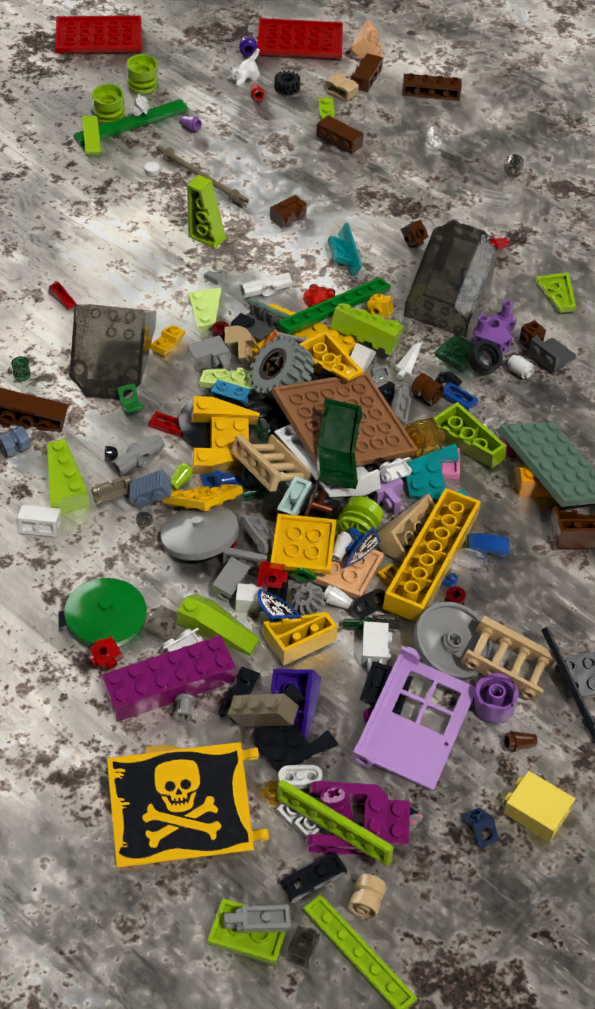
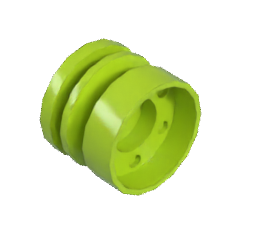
M137 54L127 60V87L132 92L148 94L156 90L158 86V65L156 59L150 55Z
M102 84L94 88L92 91L94 116H97L99 123L105 124L125 116L123 90L119 86Z
M353 496L349 498L336 522V535L341 532L349 533L352 527H355L363 535L373 526L377 531L384 518L381 507L367 497Z

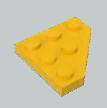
M221 484V487L209 488V486L194 488V490L171 491V496L163 498L162 503L170 504L172 507L184 506L185 509L196 508L199 511H208L210 507L222 505L226 500L235 499L237 495L243 493V488L241 485Z

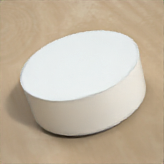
M156 162L145 164V174L148 176L158 175L160 173V165Z

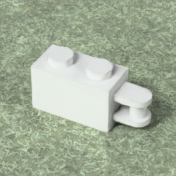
M364 622L361 667L367 668V676L373 661L387 665V661H391L392 648H388V644L392 643V631H388L389 623Z

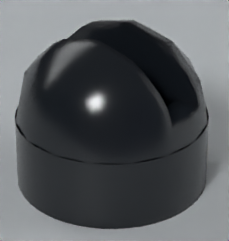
M105 446L104 460H115L118 457L117 449L113 446Z

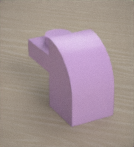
M380 476L381 488L374 491V501L378 505L383 503L384 507L394 516L400 513L402 500L398 496L402 494L403 481L401 478L386 483Z

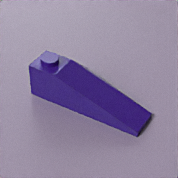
M273 669L271 694L284 693L293 682L305 698V700L298 704L299 707L294 722L308 740L319 699L321 676L313 669Z

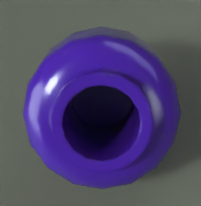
M244 36L239 41L240 53L245 57H251L258 48L256 40L251 36Z

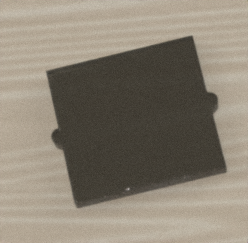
M160 605L156 612L150 615V619L142 630L166 642L172 638L174 641L177 640L180 634L184 632L185 627L177 624L176 612Z

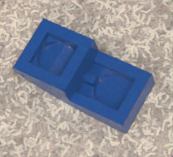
M469 533L467 535V551L482 556L489 552L506 558L509 555V539L492 534Z

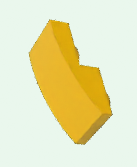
M175 325L168 326L162 330L161 337L151 343L150 350L163 356L167 355L181 341L186 331Z

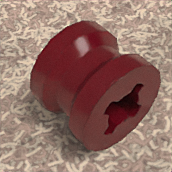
M224 321L215 322L212 326V337L220 335L225 342V327H229V324Z
M459 586L448 588L444 602L464 605L466 598L465 590Z

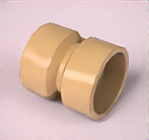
M371 874L359 875L354 887L355 892L351 896L348 905L349 910L353 914L365 919L376 918L381 905L380 901L383 899L387 887L386 883Z

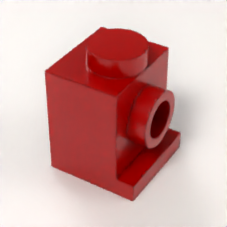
M261 561L257 587L266 586L281 589L282 584L287 583L288 572L284 571L285 564Z

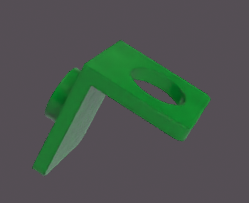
M134 383L117 388L121 407L127 413L144 409V405L138 400ZM126 389L133 391V395L129 399L123 397V392Z
M303 567L295 571L289 570L288 574L303 584L317 578V575Z

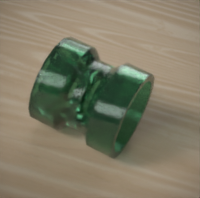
M23 356L14 358L11 362L13 378L20 382L28 380L31 377L29 360Z

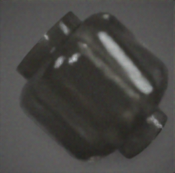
M512 154L506 157L504 161L505 174L513 178L522 175L524 172V160L520 155Z

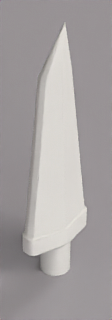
M422 342L414 344L395 366L394 369L398 372L396 375L398 380H402L404 376H411Z

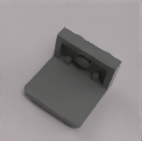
M537 336L531 339L528 354L552 373H555L576 359V354L555 338H550L545 342Z

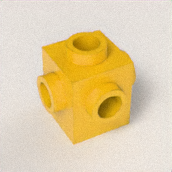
M372 295L366 303L367 312L372 315L377 314L384 318H389L394 312L392 296Z

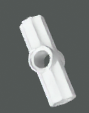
M289 272L272 277L263 274L256 281L240 284L241 295L243 298L259 294L268 297L273 295L276 290L291 287L292 280Z

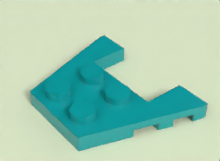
M456 444L406 462L412 469L411 474L405 477L409 499L419 500L429 493L432 500L438 502L445 489L441 463L459 461ZM464 490V491H455V492H458V493H460V494H463V495L467 496L466 490Z

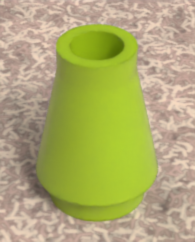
M182 463L176 467L171 478V489L173 491L178 490L193 477L194 471L188 464Z

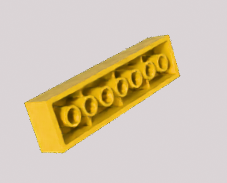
M447 488L444 489L387 589L383 609L417 622L422 613L429 608L475 523L481 501Z

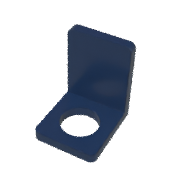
M477 808L461 815L462 820L473 827L479 848L499 840L493 816L483 809ZM490 828L491 836L486 840L481 839L482 830Z

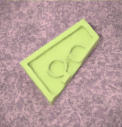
M221 288L188 292L198 331L212 330L213 324L217 322Z
M237 368V371H227L226 369L203 370L200 387L212 389L218 379L251 389L249 394L252 395L254 389L249 383V379H251L249 372L252 370H244V368Z

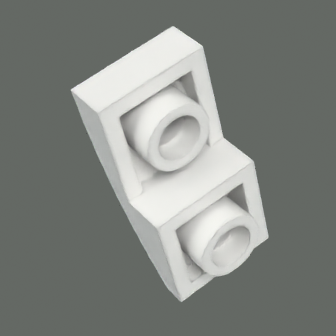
M284 803L275 811L288 825L305 838L308 835L316 834L323 828Z

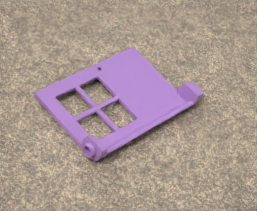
M402 646L366 727L353 751L352 759L368 769H371L374 764L434 791L472 702L476 687L419 662L420 655L415 649ZM410 672L433 681L426 700L402 689ZM437 684L460 694L453 712L430 702ZM400 694L423 704L416 722L392 712ZM427 706L451 717L443 735L420 725Z

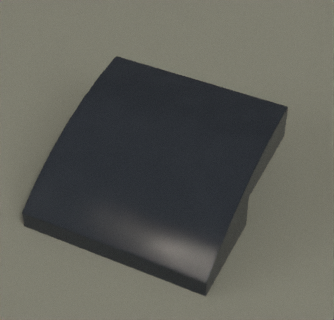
M375 661L372 662L360 696L362 702L370 706L376 705L393 667ZM408 675L402 688L403 690L409 692L413 679L412 676ZM399 695L392 710L393 713L401 716L406 696Z

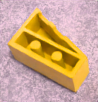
M327 612L303 615L301 618L293 620L284 618L281 622L270 623V621L263 622V638L282 665L285 666L337 640L338 626Z

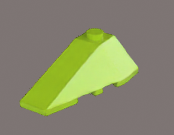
M199 594L186 596L177 610L178 626L185 629L190 628L192 631L198 628L199 630L196 633L209 639L221 635L226 646L251 656L259 642V638L219 604Z

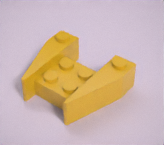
M193 396L191 405L192 422L210 423V448L193 449V474H211L216 470L224 471L242 466L243 464L231 452L236 435H243L249 441V424L257 425L260 413L214 397Z

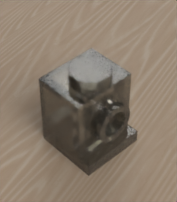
M298 925L287 949L286 960L309 969L319 944L320 934L311 927H301Z

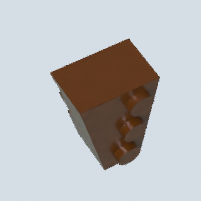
M553 506L550 524L557 549L595 548V514L583 515L578 514V510L571 509V512L559 510L558 506Z

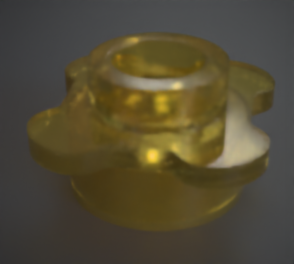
M270 780L266 783L265 788L260 790V796L267 798L272 805L278 804L279 801L277 799L279 782L275 780Z

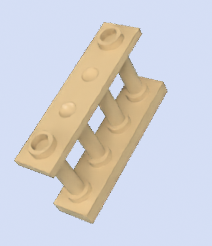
M236 435L231 452L269 491H276L280 481H292L295 476L307 481L311 480L313 473L274 435H270L267 444H251L243 435ZM266 451L268 454H261L260 452Z
M484 615L475 632L481 635L474 651L467 650L461 663L485 676L491 673H500L508 676L511 682L517 686L519 694L535 702L544 690L537 686L544 668L549 670L555 662L551 650ZM488 639L499 644L492 662L481 656ZM507 649L518 654L511 671L499 666ZM525 658L536 664L530 681L518 676Z

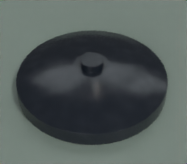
M219 394L202 395L214 397L247 409L243 403ZM192 399L180 412L179 429L184 440L194 448H210V423L192 422ZM249 424V436H250L251 429H252V425H250V424Z

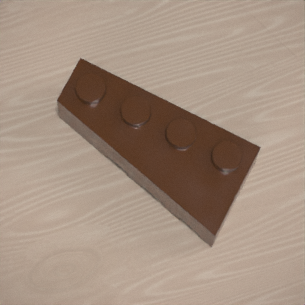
M0 388V425H2V428L22 426L27 430L28 428L36 427L40 431L62 432L68 404Z

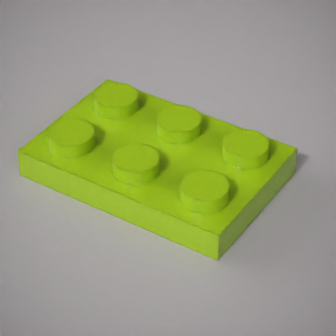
M222 898L207 945L276 965L287 931L243 933L237 932V929H224V913H236V909H242V906L248 905Z

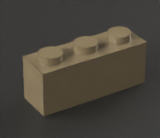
M284 693L233 696L228 716L242 727L293 726L299 706Z

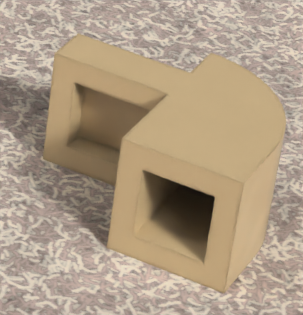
M242 326L225 327V344L230 349H238V359L243 364H250V357L253 356L251 347L257 346L255 338Z

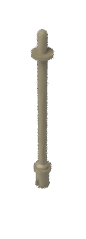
M161 145L156 147L157 151L163 154L164 160L168 161L171 159L193 174L212 180L213 186L227 194L230 201L236 202L242 207H246L245 203H249V198L241 195L238 190L227 188L175 155L173 148L165 149Z

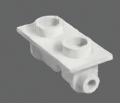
M138 93L137 99L134 102V108L132 109L134 116H139L143 112L147 114L149 101L145 96H141Z
M410 457L405 459L398 458L392 463L385 462L379 466V474L382 480L389 483L398 478L409 476L412 469L406 462Z
M189 628L180 634L181 637L174 641L172 638L166 641L159 653H168L203 641L200 635H196L199 629L196 628L192 631Z

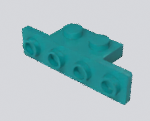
M345 223L339 231L338 237L330 235L327 241L334 262L347 265L351 276L355 277L357 272L361 270L362 263L348 223Z

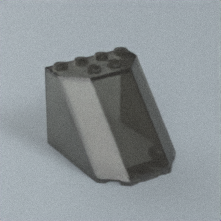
M450 220L445 225L437 226L433 229L406 299L404 316L465 338L468 336L478 316L481 315L489 302L498 253L497 247L490 243L487 239L488 235L484 230L476 229L454 220Z
M94 304L75 305L69 377L81 389L85 397L120 400L118 387L134 383L136 388L141 385L155 331L157 311ZM126 389L123 392V397L125 398L132 390Z

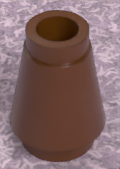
M510 731L504 735V747L512 753L536 747L538 744L536 734Z

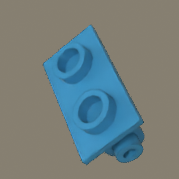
M218 379L211 389L213 394L238 400L245 405L248 403L249 398L247 396L251 391L249 388Z

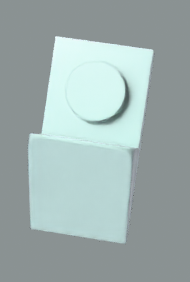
M295 476L277 510L288 515H299L307 509L305 500L314 486L312 482Z

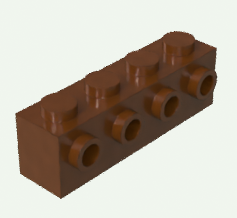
M404 73L402 96L460 101L462 78Z

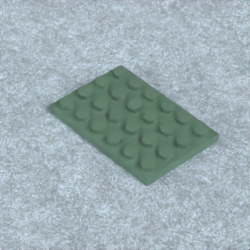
M543 422L506 424L499 427V433L561 507L595 503V470L590 465V462L573 446L569 438L560 431L557 424Z

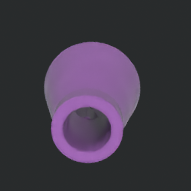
M181 116L179 119L181 125H184L193 132L199 131L202 127V121L198 117Z

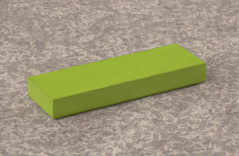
M82 116L85 156H101L97 116Z

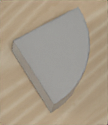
M224 270L204 273V278L216 285L227 277V272Z

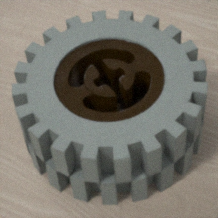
M280 336V339L275 337L273 342L268 341L266 347H261L259 350L261 352L259 356L255 355L254 359L256 361L251 363L250 366L253 369L249 372L251 387L275 404H278L272 394L273 387L311 381L312 377L309 375L314 372V368L311 367L314 365L312 354L288 336Z

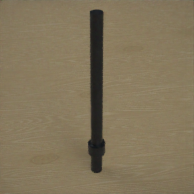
M545 627L541 630L580 711L583 718L582 723L585 729L589 730L595 743V718L590 715L549 627Z

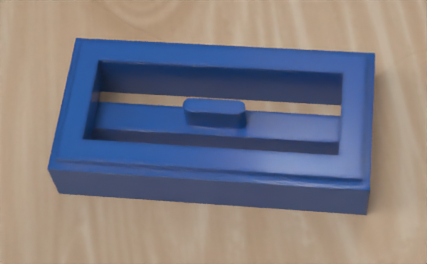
M451 382L445 386L442 398L452 404L458 402L468 412L479 401L478 398Z

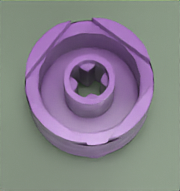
M491 673L477 682L473 698V708L476 717L491 723H506L513 715L519 691L508 676L500 673Z

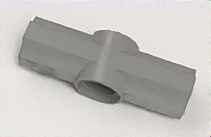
M159 434L152 435L140 444L132 443L127 448L125 454L111 462V466L118 476L125 474L137 465L142 467L148 463L152 455L165 447V443Z

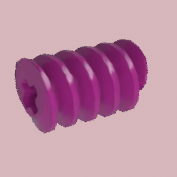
M330 787L321 792L320 799L324 805L354 822L349 793L345 789Z

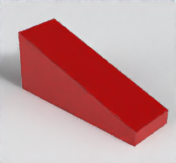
M59 281L49 285L48 293L67 310L77 306V303Z

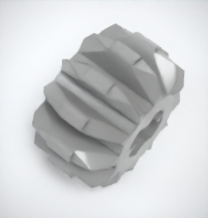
M309 582L307 585L302 583L300 589L295 588L296 594L291 595L293 599L291 604L298 614L303 616L315 614L316 611L321 612L320 607L325 605L323 600L326 596L318 585L316 586Z

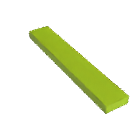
M281 780L278 783L277 799L385 866L388 867L393 859L394 846L288 782Z
M321 894L303 907L302 912L392 1009H409L417 1002L418 998Z

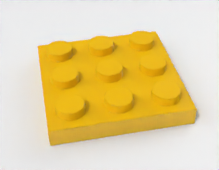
M278 514L271 562L285 564V570L295 571L303 567L312 573L330 575L336 519Z

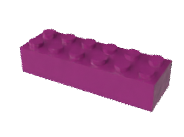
M221 635L102 674L101 677L103 690L116 722L174 703L175 697L179 694L195 696L233 683L236 677V666Z

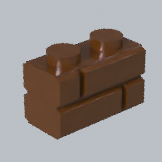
M293 195L270 207V220L280 228L291 225L294 221L306 216L307 204L302 199L300 200L297 195Z

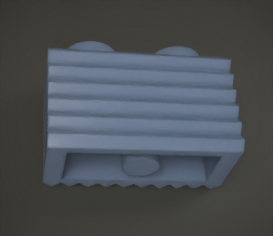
M160 469V471L157 470V472L147 474V476L144 475V477L141 476L131 480L129 499L137 508L145 507L147 504L155 501H161L163 498L171 496L172 479L163 469Z

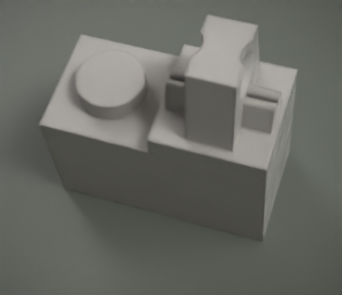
M220 335L187 345L188 359L195 371L211 366L230 371V351Z

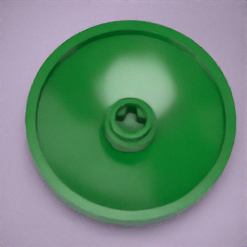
M99 578L80 585L71 593L66 602L64 614L69 632L82 644L93 647L96 641L100 639L105 640L112 636L119 647L129 643L140 634L146 623L147 607L143 595L130 583L115 578Z

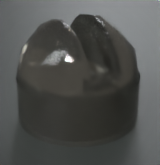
M139 512L136 517L138 526H150L153 523V516L149 512Z

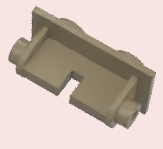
M129 476L114 479L112 483L107 481L95 484L91 492L96 503L130 494Z

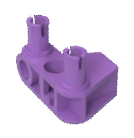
M504 300L502 302V310L490 318L485 314L478 316V323L473 328L472 346L481 340H489L499 347L502 354L510 350L512 341L510 332L516 326V320L512 314L514 303L511 300Z

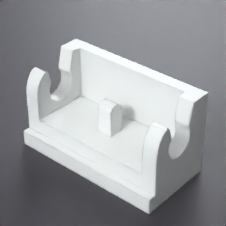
M22 505L17 517L18 533L57 537L61 524L59 520L61 509Z

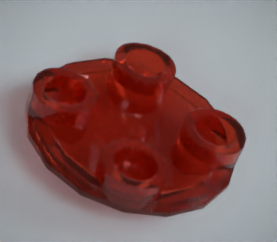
M312 284L304 293V303L308 307H312L335 297V290Z

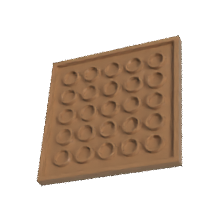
M363 372L364 374L350 381H346L338 376L273 387V396L316 467V447L325 398L359 405L362 408V418L359 424L355 450L356 467L416 455L417 447L368 372Z

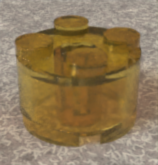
M433 417L406 425L405 430L418 449L416 455H412V457L419 458L442 449L445 433L439 428Z

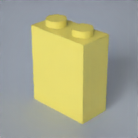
M528 771L525 777L520 776L514 786L516 788L514 793L509 792L503 802L506 805L504 814L551 842L570 813L576 798Z

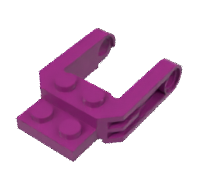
M314 781L310 783L309 796L320 798L321 792L330 787L345 789L349 793L350 802L365 803L364 829L392 846L409 847L410 801L389 800L388 795L376 784ZM311 834L306 837V850L311 853L331 854L336 851L338 855L370 857L336 835Z

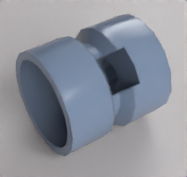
M22 426L11 429L10 433L0 434V451L6 458L17 454V450L21 452L31 447L30 438Z

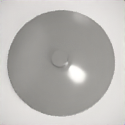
M221 505L210 507L208 511H199L196 508L183 509L166 521L161 530V540L164 549L176 558L183 560L207 559L224 552L236 541L239 534V524L234 512Z
M440 602L427 608L418 618L414 629L415 646L423 662L461 681L478 676L479 672L469 669L461 663V660L468 649L474 651L481 635L475 632L481 621V617L470 608L454 602ZM488 639L481 656L491 661L493 641Z

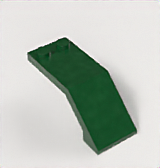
M327 398L324 399L316 447L318 482L327 485H337L346 489H356L358 479L355 450L359 424L362 418L361 406Z

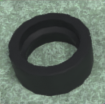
M489 340L477 342L468 351L467 356L471 368L481 375H489L501 366L503 360L499 347ZM479 349L486 351L490 355L492 366L485 365L478 356Z

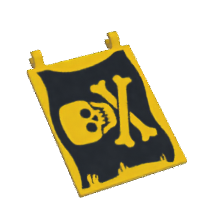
M241 742L107 758L117 868L254 851V841L269 840L268 829L252 831L244 771V760H258V748L242 750Z

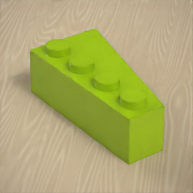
M197 175L187 184L188 237L216 249L226 239L213 182L208 178Z
M342 303L334 310L330 328L347 336L355 335L358 341L362 343L370 342L373 348L377 350L383 348L386 350L385 353L391 356L399 345L404 325H401L398 321L387 320L381 315H372L367 313L366 310L355 309L349 304Z
M458 402L429 420L430 435L448 445L456 444L461 452L491 469L506 459L507 445Z
M66 439L47 443L51 508H60V515L89 507L88 491Z

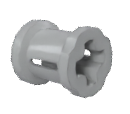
M179 694L175 697L177 706L173 718L180 722H189L192 719L191 706L194 704V698L189 694Z

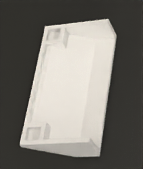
M291 424L274 431L285 447L313 473L312 478L316 481L318 479L317 467ZM363 466L356 467L358 479L356 489H346L322 482L318 484L329 497L365 496L381 488L379 470L376 469L368 473Z

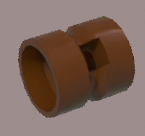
M425 373L419 374L411 386V392L420 398L422 397L430 405H435L441 399L445 390L444 385L435 380L433 381Z

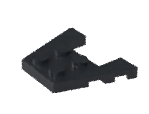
M293 682L284 692L297 705L305 700ZM295 722L293 726H260L253 736V739L277 772L284 766L299 765L307 759L317 758L324 755L325 752L341 748L329 730L325 731L312 743H309Z

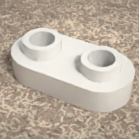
M287 765L280 769L278 782L284 780L298 789H310V783L322 781L323 774L316 765ZM286 778H292L293 780L287 781Z

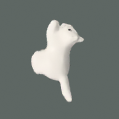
M259 48L256 49L249 59L243 61L237 69L231 67L232 72L228 80L235 81L237 87L242 86L247 78L252 81L258 79L260 72L255 60L259 55Z

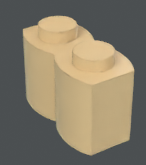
M335 73L325 80L324 90L328 94L336 95L340 100L347 102L358 94L359 85L351 79H346L342 74Z

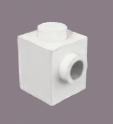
M238 583L236 612L260 614L257 593L259 588L262 589V586L257 587L255 584Z

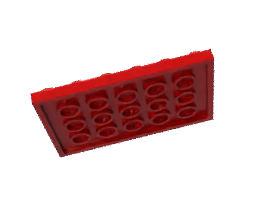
M141 15L56 17L55 53L142 52Z
M259 19L257 47L260 50L259 55L342 59L343 22Z

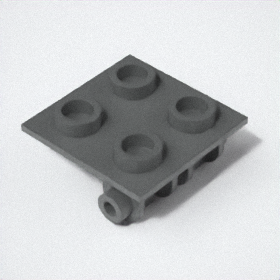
M252 302L249 306L251 311L246 315L255 319V324L252 327L248 328L247 326L244 328L254 338L262 341L277 329V321L280 318L265 307L262 308L258 303Z
M595 652L563 656L581 696L595 694ZM555 665L556 673H560L565 699L573 698L558 665Z

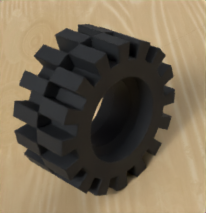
M284 70L283 73L281 71L276 73L274 76L275 91H278L277 93L279 94L282 93V95L287 94V96L298 93L301 80L299 74H295L294 71L291 73L290 70L288 72Z

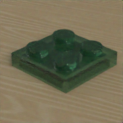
M455 334L435 351V357L463 373L470 367L467 358L468 351L475 344ZM478 350L479 358L483 355L484 350Z

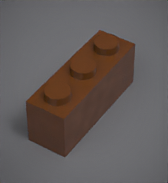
M367 53L361 59L360 65L356 67L355 73L351 75V80L359 85V91L369 92L382 71L383 57Z
M329 115L317 123L316 136L350 154H353L363 146L364 133Z

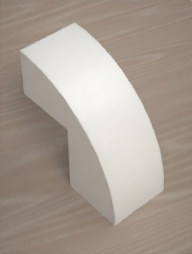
M356 343L350 357L365 372L371 364L376 351Z

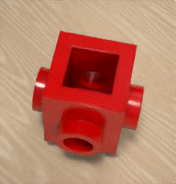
M112 636L105 640L100 639L96 641L93 647L89 649L92 653L90 656L92 663L95 667L99 666L103 671L113 669L118 665L117 662L125 658Z

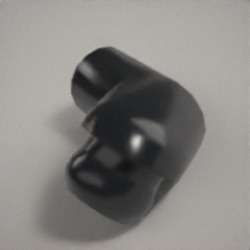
M450 371L439 373L435 381L441 384L451 382L458 387L463 382Z

